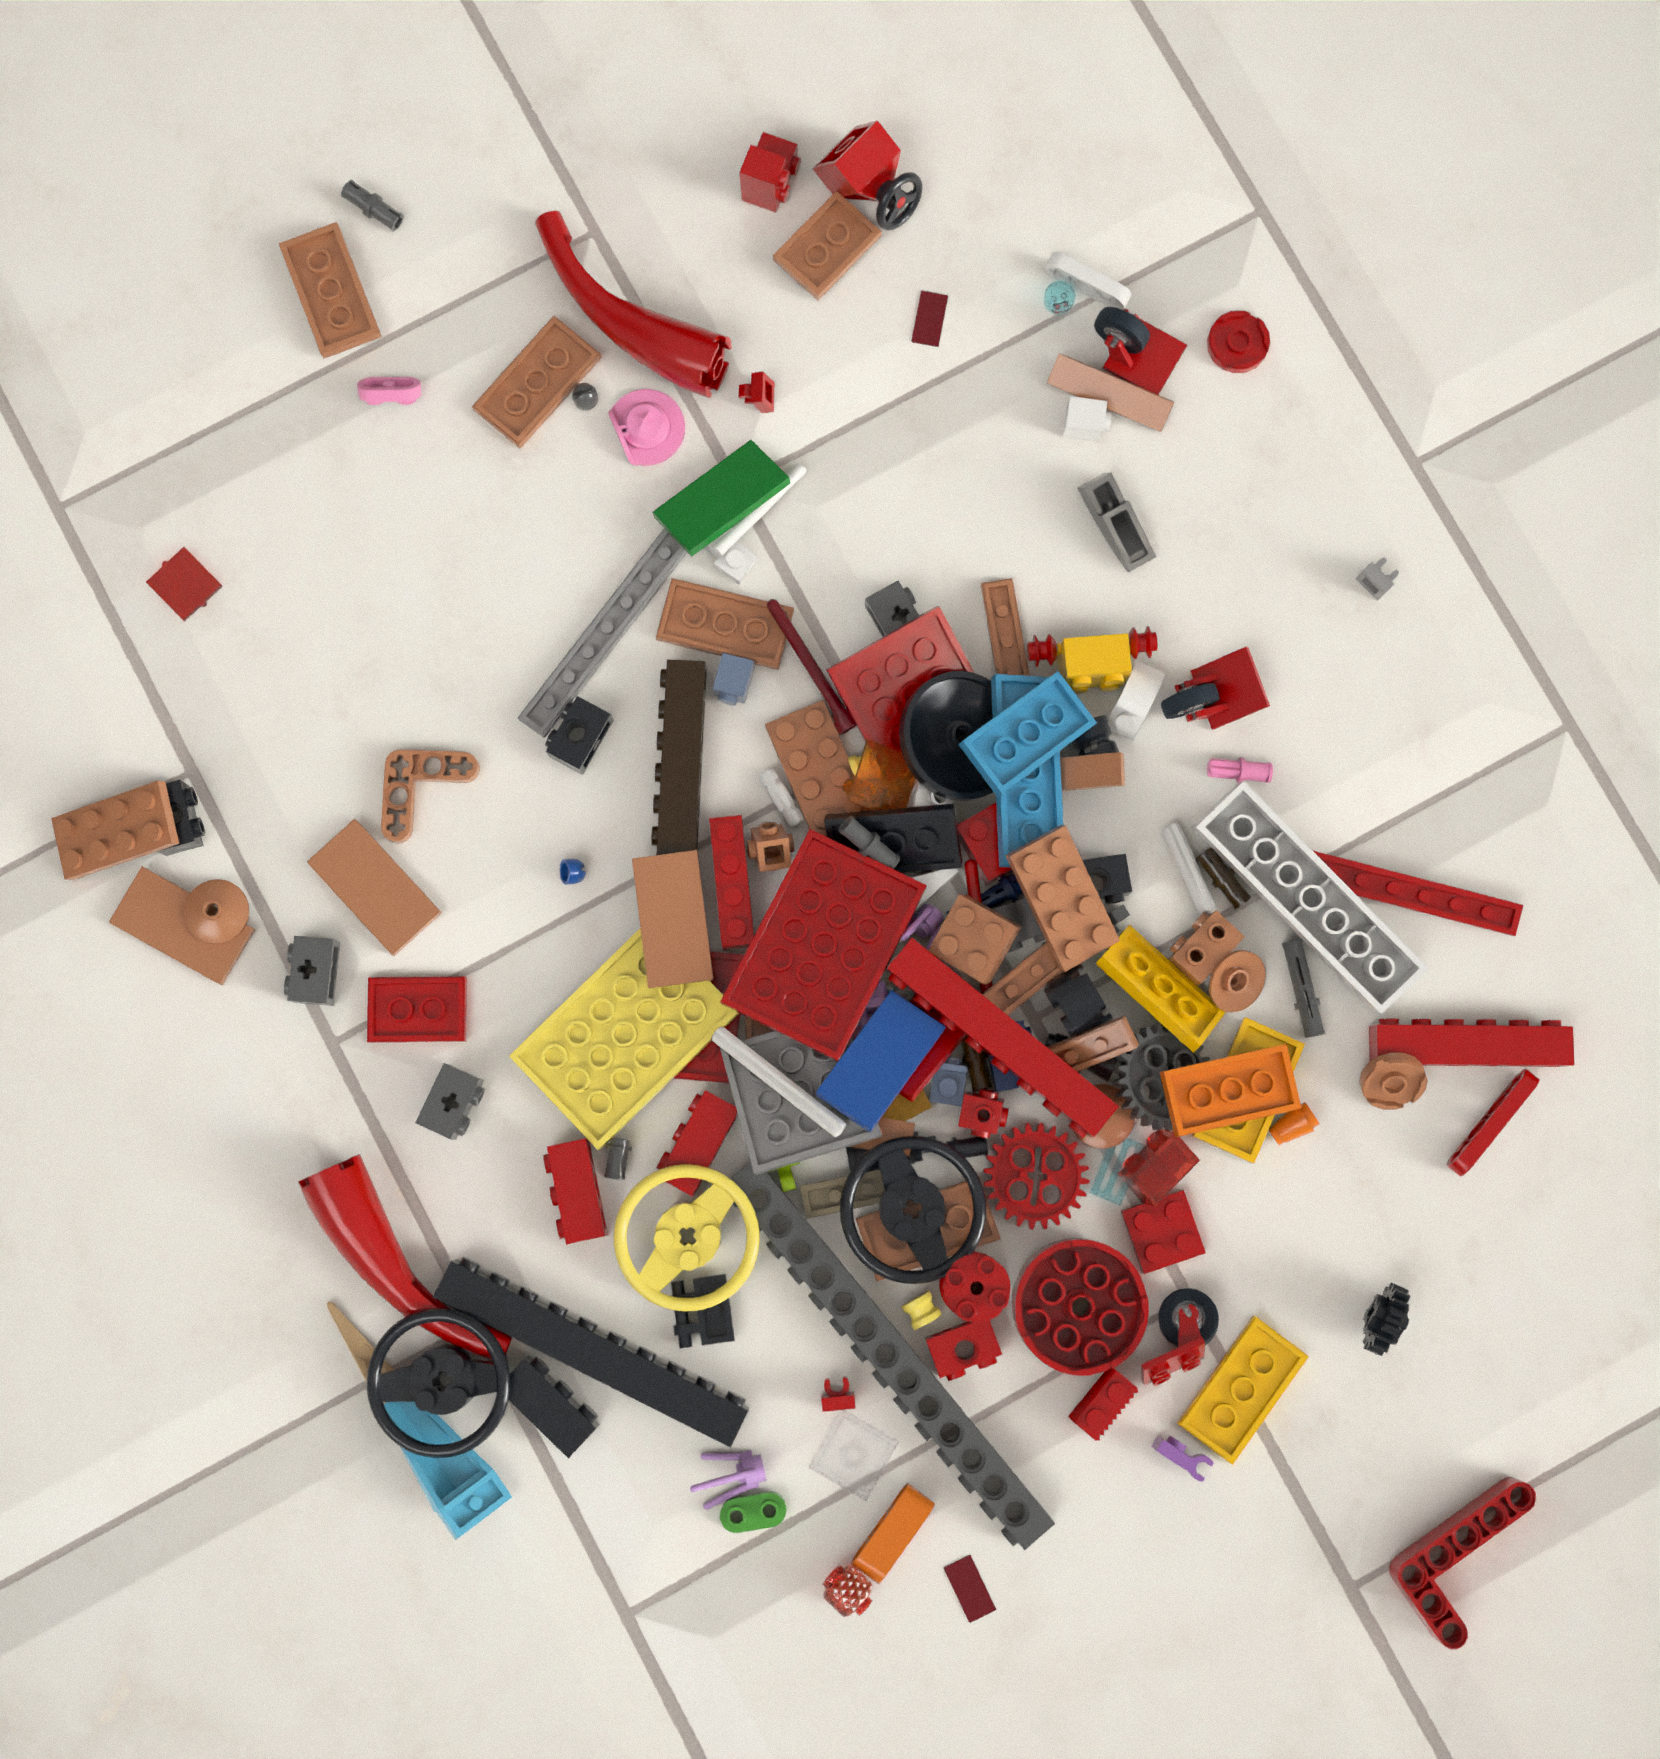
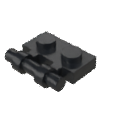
M726 1274L693 1278L694 1292L685 1293L684 1280L672 1281V1295L670 1296L694 1298L707 1295L727 1283ZM729 1298L713 1307L698 1310V1322L689 1323L688 1311L674 1310L676 1325H673L674 1336H678L680 1349L692 1347L691 1334L699 1332L702 1346L735 1341Z

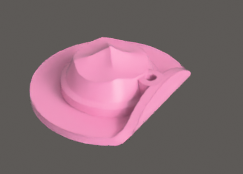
M641 389L630 392L619 399L608 412L625 454L633 465L651 466L666 461L676 453L684 439L685 421L682 411L671 397L660 391Z

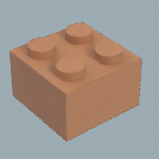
M959 894L928 951L983 984L991 983L1022 926L969 895Z

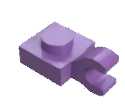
M1158 1435L1151 1446L1154 1450L1187 1470L1194 1479L1201 1482L1205 1478L1197 1473V1464L1200 1462H1205L1210 1466L1214 1464L1204 1454L1189 1456L1184 1452L1187 1446L1170 1435L1167 1440Z

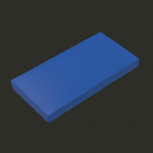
M891 990L818 1088L816 1096L871 1133L946 1027Z

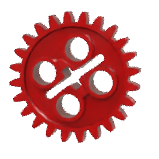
M1025 1123L1024 1133L1022 1134L1017 1127H1013V1138L1001 1134L1004 1145L1000 1146L993 1143L991 1146L997 1152L996 1156L985 1157L993 1164L992 1168L982 1170V1172L991 1175V1179L985 1181L983 1186L993 1187L994 1190L986 1197L987 1199L997 1198L999 1201L995 1205L994 1210L998 1211L1005 1208L1006 1212L1003 1218L1005 1220L1015 1215V1225L1018 1227L1021 1226L1025 1219L1030 1230L1034 1229L1036 1221L1040 1222L1042 1229H1047L1049 1219L1056 1226H1059L1060 1214L1070 1219L1072 1216L1068 1208L1072 1206L1080 1209V1204L1075 1200L1076 1196H1087L1083 1190L1079 1189L1080 1184L1090 1183V1180L1081 1177V1173L1087 1171L1089 1166L1079 1165L1078 1162L1083 1159L1085 1153L1075 1154L1073 1152L1078 1142L1075 1141L1067 1144L1065 1142L1068 1137L1067 1132L1062 1133L1059 1137L1055 1136L1056 1126H1052L1046 1133L1044 1132L1043 1123H1038L1036 1131H1032L1030 1124ZM1040 1147L1041 1156L1038 1171L1044 1174V1179L1037 1182V1202L1033 1206L1030 1203L1033 1180L1028 1179V1172H1034L1035 1149ZM1019 1148L1025 1149L1030 1157L1029 1163L1024 1167H1018L1013 1162V1153ZM1051 1152L1058 1153L1062 1158L1061 1167L1056 1171L1047 1168L1045 1163L1046 1156ZM1016 1181H1020L1026 1186V1195L1021 1200H1014L1009 1192L1010 1186ZM1048 1185H1054L1059 1191L1057 1201L1052 1204L1045 1202L1042 1197L1043 1189Z

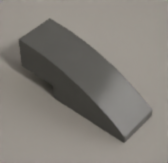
M1112 472L1104 473L1077 488L1097 526L1127 572H1131L1156 558L1130 502L1125 501Z

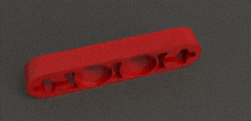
M1526 1068L1520 1071L1452 1154L1447 1162V1166L1460 1177L1465 1175L1534 1091L1540 1079Z

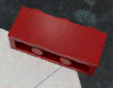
M706 1090L703 1095L697 1093L688 1108V1111L692 1112L687 1124L680 1123L672 1137V1140L676 1141L672 1152H664L656 1169L660 1170L669 1166L683 1164L700 1165L710 1168L738 1116L736 1106ZM677 1178L666 1181V1183L690 1196H694L703 1180L697 1178Z
M584 1138L547 1146L548 1154L543 1155L546 1173H552L554 1186L550 1187V1196L553 1206L559 1207L561 1219H556L559 1238H565L567 1245L607 1236L608 1231L590 1141Z

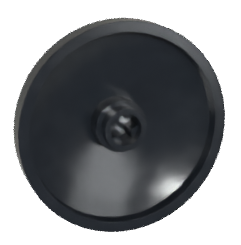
M967 671L946 672L921 684L911 694L904 706L899 724V741L904 760L914 777L926 789L940 797L955 801H969L993 793V790L958 745L993 719L991 680Z

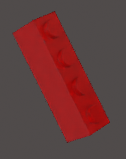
M742 815L709 818L722 948L724 951L748 948L754 937V926Z

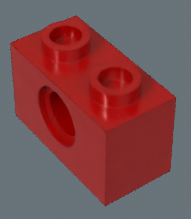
M990 1320L982 1323L966 1321L924 1337L939 1377L943 1378L946 1376L948 1381L966 1375L965 1369L974 1365H978L979 1369L989 1367L997 1363L996 1357L1003 1355ZM962 1340H968L973 1344V1352L967 1358H960L955 1352L956 1345Z

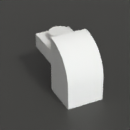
M1136 660L1132 672L1127 678L1107 720L1112 731L1134 740L1157 696L1165 673Z

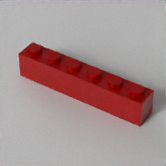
M1379 1019V1024L1369 1026V1062L1378 1056L1388 1053H1406L1417 1058L1423 1066H1575L1573 1026H1562L1561 1020H1541V1026H1529V1020H1508L1509 1026H1497L1494 1019L1476 1020V1025H1464V1019H1445L1444 1025H1431V1019H1411V1025H1399V1019Z

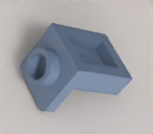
M948 1057L932 1077L929 1102L962 1106L968 1067L961 1066V1059Z

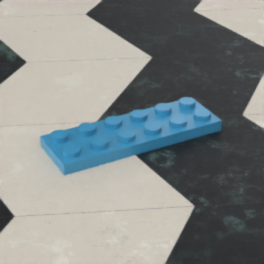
M993 675L991 677L993 718L1049 677ZM1060 751L1002 795L996 796L999 867H1011L1005 855L1055 827L1063 825Z

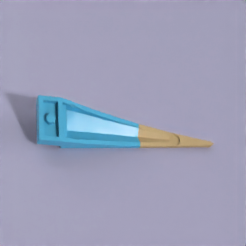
M328 1302L327 1308L367 1383V1370L374 1347L332 1302ZM384 1359L381 1373L394 1370ZM383 1402L394 1423L403 1432L416 1440L429 1444H449L462 1440L438 1414L419 1410L415 1402ZM400 1447L434 1513L438 1514L455 1540L512 1498L493 1468L473 1449L454 1457L430 1458L416 1455Z

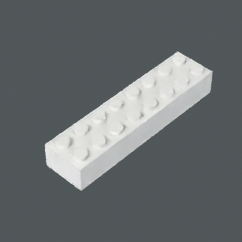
M1244 781L1237 782L1192 826L1197 834L1374 1012L1382 1014L1429 969Z

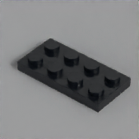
M954 804L826 814L824 818L827 837L857 852L859 848L838 831L841 824L848 817L853 816L869 832L877 833L881 837L880 841L900 856V861L894 868V870L900 873L962 867L963 862Z

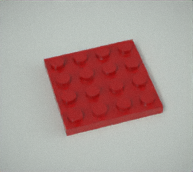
M939 606L932 608L826 669L868 748H872L873 754L888 782L909 771L900 747L899 724L904 706L911 694L921 684L940 674L952 671L974 673Z

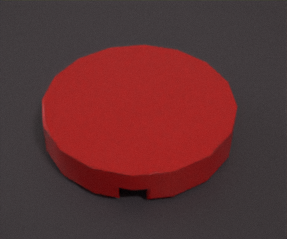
M1244 310L1230 311L1221 315L1211 326L1207 337V350L1212 361L1222 370L1231 373H1246L1257 368L1265 359L1270 347V334L1265 323L1259 317L1255 318L1250 315V312Z

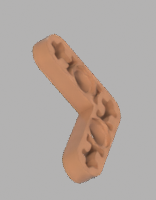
M395 750L391 752L386 758L384 769L381 830L384 837L397 844L404 843L411 837L413 832L416 781L472 782L480 772V765L477 759L470 753L455 751ZM402 757L409 764L408 767L402 769V778L408 780V784L400 781L391 782L392 778L396 780L399 778V772L393 767V764L399 763ZM430 758H437L441 762L440 771L434 775H429L424 770V765ZM447 758H451L450 763L452 765L460 766L463 764V760H467L473 767L466 771V775H462V772L458 769H449L451 775L448 776ZM402 788L407 792V800L402 805H394L391 802L390 796L395 789ZM390 810L397 812L407 811L406 815L399 814V823L405 826L404 831H399L398 836H395L389 830L390 826H395L396 815L393 813L389 814Z

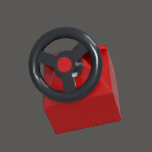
M878 120L855 126L813 168V171L832 194L837 191L845 199L878 201L876 219L878 225L884 230H894L903 225L916 210L922 195V181L916 173L907 172L895 178L901 150ZM912 182V191L906 193L901 189L903 184ZM908 203L904 211L896 217L898 212ZM886 208H887V209H889V212L887 213V215H886V217H885Z

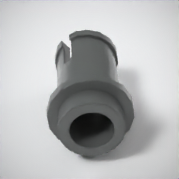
M611 1138L610 1144H606V1148H609L606 1173L604 1174L605 1178L625 1180L628 1151H632V1147H629L630 1140Z

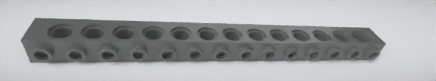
M749 1162L730 1179L742 1189L748 1199L754 1189H762L766 1192L768 1196L767 1204L762 1208H753L757 1216L759 1232L762 1230L770 1239L766 1243L767 1247L777 1259L784 1256L791 1265L787 1271L799 1285L803 1282L806 1283L812 1291L808 1297L820 1311L823 1308L829 1311L833 1316L829 1321L841 1337L847 1333L855 1343L850 1348L862 1363L868 1359L876 1370L872 1372V1375L884 1389L888 1385L897 1394L893 1400L905 1415L911 1411L919 1421L914 1425L926 1441L931 1437L940 1447L936 1453L948 1468L952 1464L956 1466L961 1472L958 1480L970 1494L974 1490L983 1499L979 1505L991 1520L997 1516L1005 1526L1001 1530L1005 1538L1013 1547L1019 1543L1025 1551L1055 1525L1053 1519L767 1172L755 1175L751 1162ZM781 1214L788 1219L789 1227L787 1231L780 1234L772 1231L770 1220L774 1215ZM797 1240L807 1242L810 1247V1253L804 1259H797L791 1253V1245ZM825 1266L830 1270L831 1278L826 1284L820 1285L813 1281L812 1271L816 1267ZM839 1292H846L852 1297V1304L846 1310H839L833 1305V1298ZM860 1318H868L873 1323V1330L867 1336L858 1335L854 1330V1325ZM882 1344H889L894 1348V1356L887 1362H882L875 1356L876 1349ZM904 1370H910L916 1376L914 1384L908 1388L901 1387L897 1383L898 1374ZM926 1396H931L937 1401L936 1409L929 1414L921 1412L918 1408L920 1400ZM951 1422L958 1426V1434L955 1438L947 1440L941 1437L940 1429L944 1424ZM975 1449L980 1453L979 1461L975 1465L968 1466L962 1462V1455L966 1450ZM991 1475L1001 1478V1486L994 1492L986 1491L983 1488L985 1479ZM1012 1502H1019L1023 1506V1511L1017 1518H1009L1005 1515L1007 1505Z

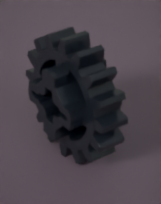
M1390 1283L1388 1287L1384 1288L1382 1295H1375L1372 1304L1366 1309L1363 1318L1365 1320L1363 1334H1366L1362 1341L1364 1349L1383 1356L1384 1352H1388L1390 1344L1396 1345L1398 1343L1399 1337L1407 1329L1410 1320L1408 1318L1410 1308L1409 1304H1407L1410 1299L1408 1289L1395 1283Z

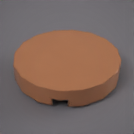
M1388 1053L1378 1056L1367 1063L1361 1072L1359 1084L1363 1096L1366 1097L1372 1106L1383 1110H1396L1403 1108V1104L1409 1101L1411 1103L1417 1101L1425 1092L1428 1080L1423 1065L1417 1058L1406 1053Z

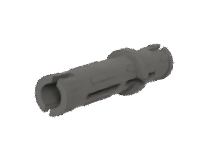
M1296 939L1282 943V947L1284 948L1289 975L1297 1001L1294 1007L1295 1010H1299L1305 1038H1310L1326 1033L1323 1029L1318 1005H1321L1320 999L1315 996L1310 970L1302 945L1303 941L1302 939ZM1295 959H1297V962H1298V966H1299V970H1300V974H1301V978H1302L1303 985L1301 984V980H1300V976H1299V972H1298V968H1297V964H1296V960H1295Z

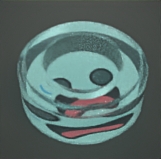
M1065 281L1051 283L1045 290L1044 305L1053 314L1061 315L1069 312L1075 301L1073 287Z

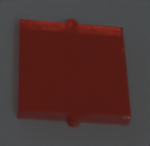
M185 547L177 552L168 562L163 561L162 567L146 581L184 622L201 606L206 607L207 601L223 587Z

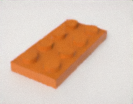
M1286 1044L1160 1072L1174 1137L1302 1109Z

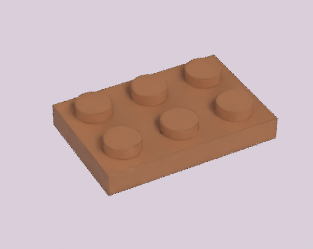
M836 191L773 254V261L815 299L819 300L881 237L882 231Z

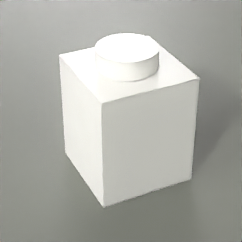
M1070 396L1066 408L1063 437L1100 442L1103 432H1109L1112 413L1106 412L1108 401Z

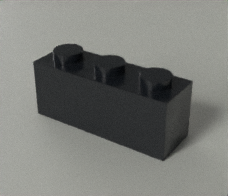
M528 1355L510 1373L509 1401L569 1459L600 1425L596 1421L598 1415L586 1403L580 1406L571 1397L574 1394L573 1390L562 1380L556 1382L548 1374L550 1368L540 1358L536 1356L532 1359Z

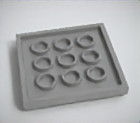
M777 1031L742 1041L846 1123L844 1131L838 1137H834L720 1048L755 1175L883 1137L879 1122L870 1133L816 1096V1091L838 1063L837 1061ZM852 1035V1037H851V1039H850V1041H849V1043H848V1045H847V1047H846L844 1053L847 1051V1049L849 1048V1046H850V1045L852 1044V1042L855 1040L853 1035Z

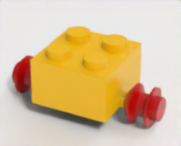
M1146 626L1144 633H1137L1135 627H1132L1129 633L1063 638L1061 644L1056 643L1050 634L1047 635L1045 641H1039L1036 635H1033V642H1027L1028 660L1034 661L1035 667H1038L1040 660H1047L1049 665L1052 666L1057 658L1058 671L1075 694L1088 692V688L1100 687V691L1109 692L1120 689L1119 686H1123L1131 674L1130 655L1137 659L1140 652H1145L1147 657L1151 658L1152 652L1157 651L1158 643L1156 632H1151L1149 626Z

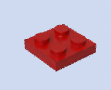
M1184 1190L1121 1211L1142 1274H1147L1206 1253Z

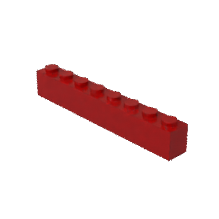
M911 938L887 967L886 971L891 974L887 979L901 991L907 987L916 995L913 1000L927 1012L933 1008L942 1016L939 1019L940 1023L953 1033L958 1029L966 1035L967 1039L964 1042L980 1054L984 1050L993 1057L990 1063L1004 1075L1008 1071L1019 1079L1016 1084L1030 1096L1035 1092L1045 1100L1042 1106L1056 1117L1060 1113L1071 1121L1068 1127L1081 1138H1084L1086 1134L1094 1138L1119 1106L915 939Z

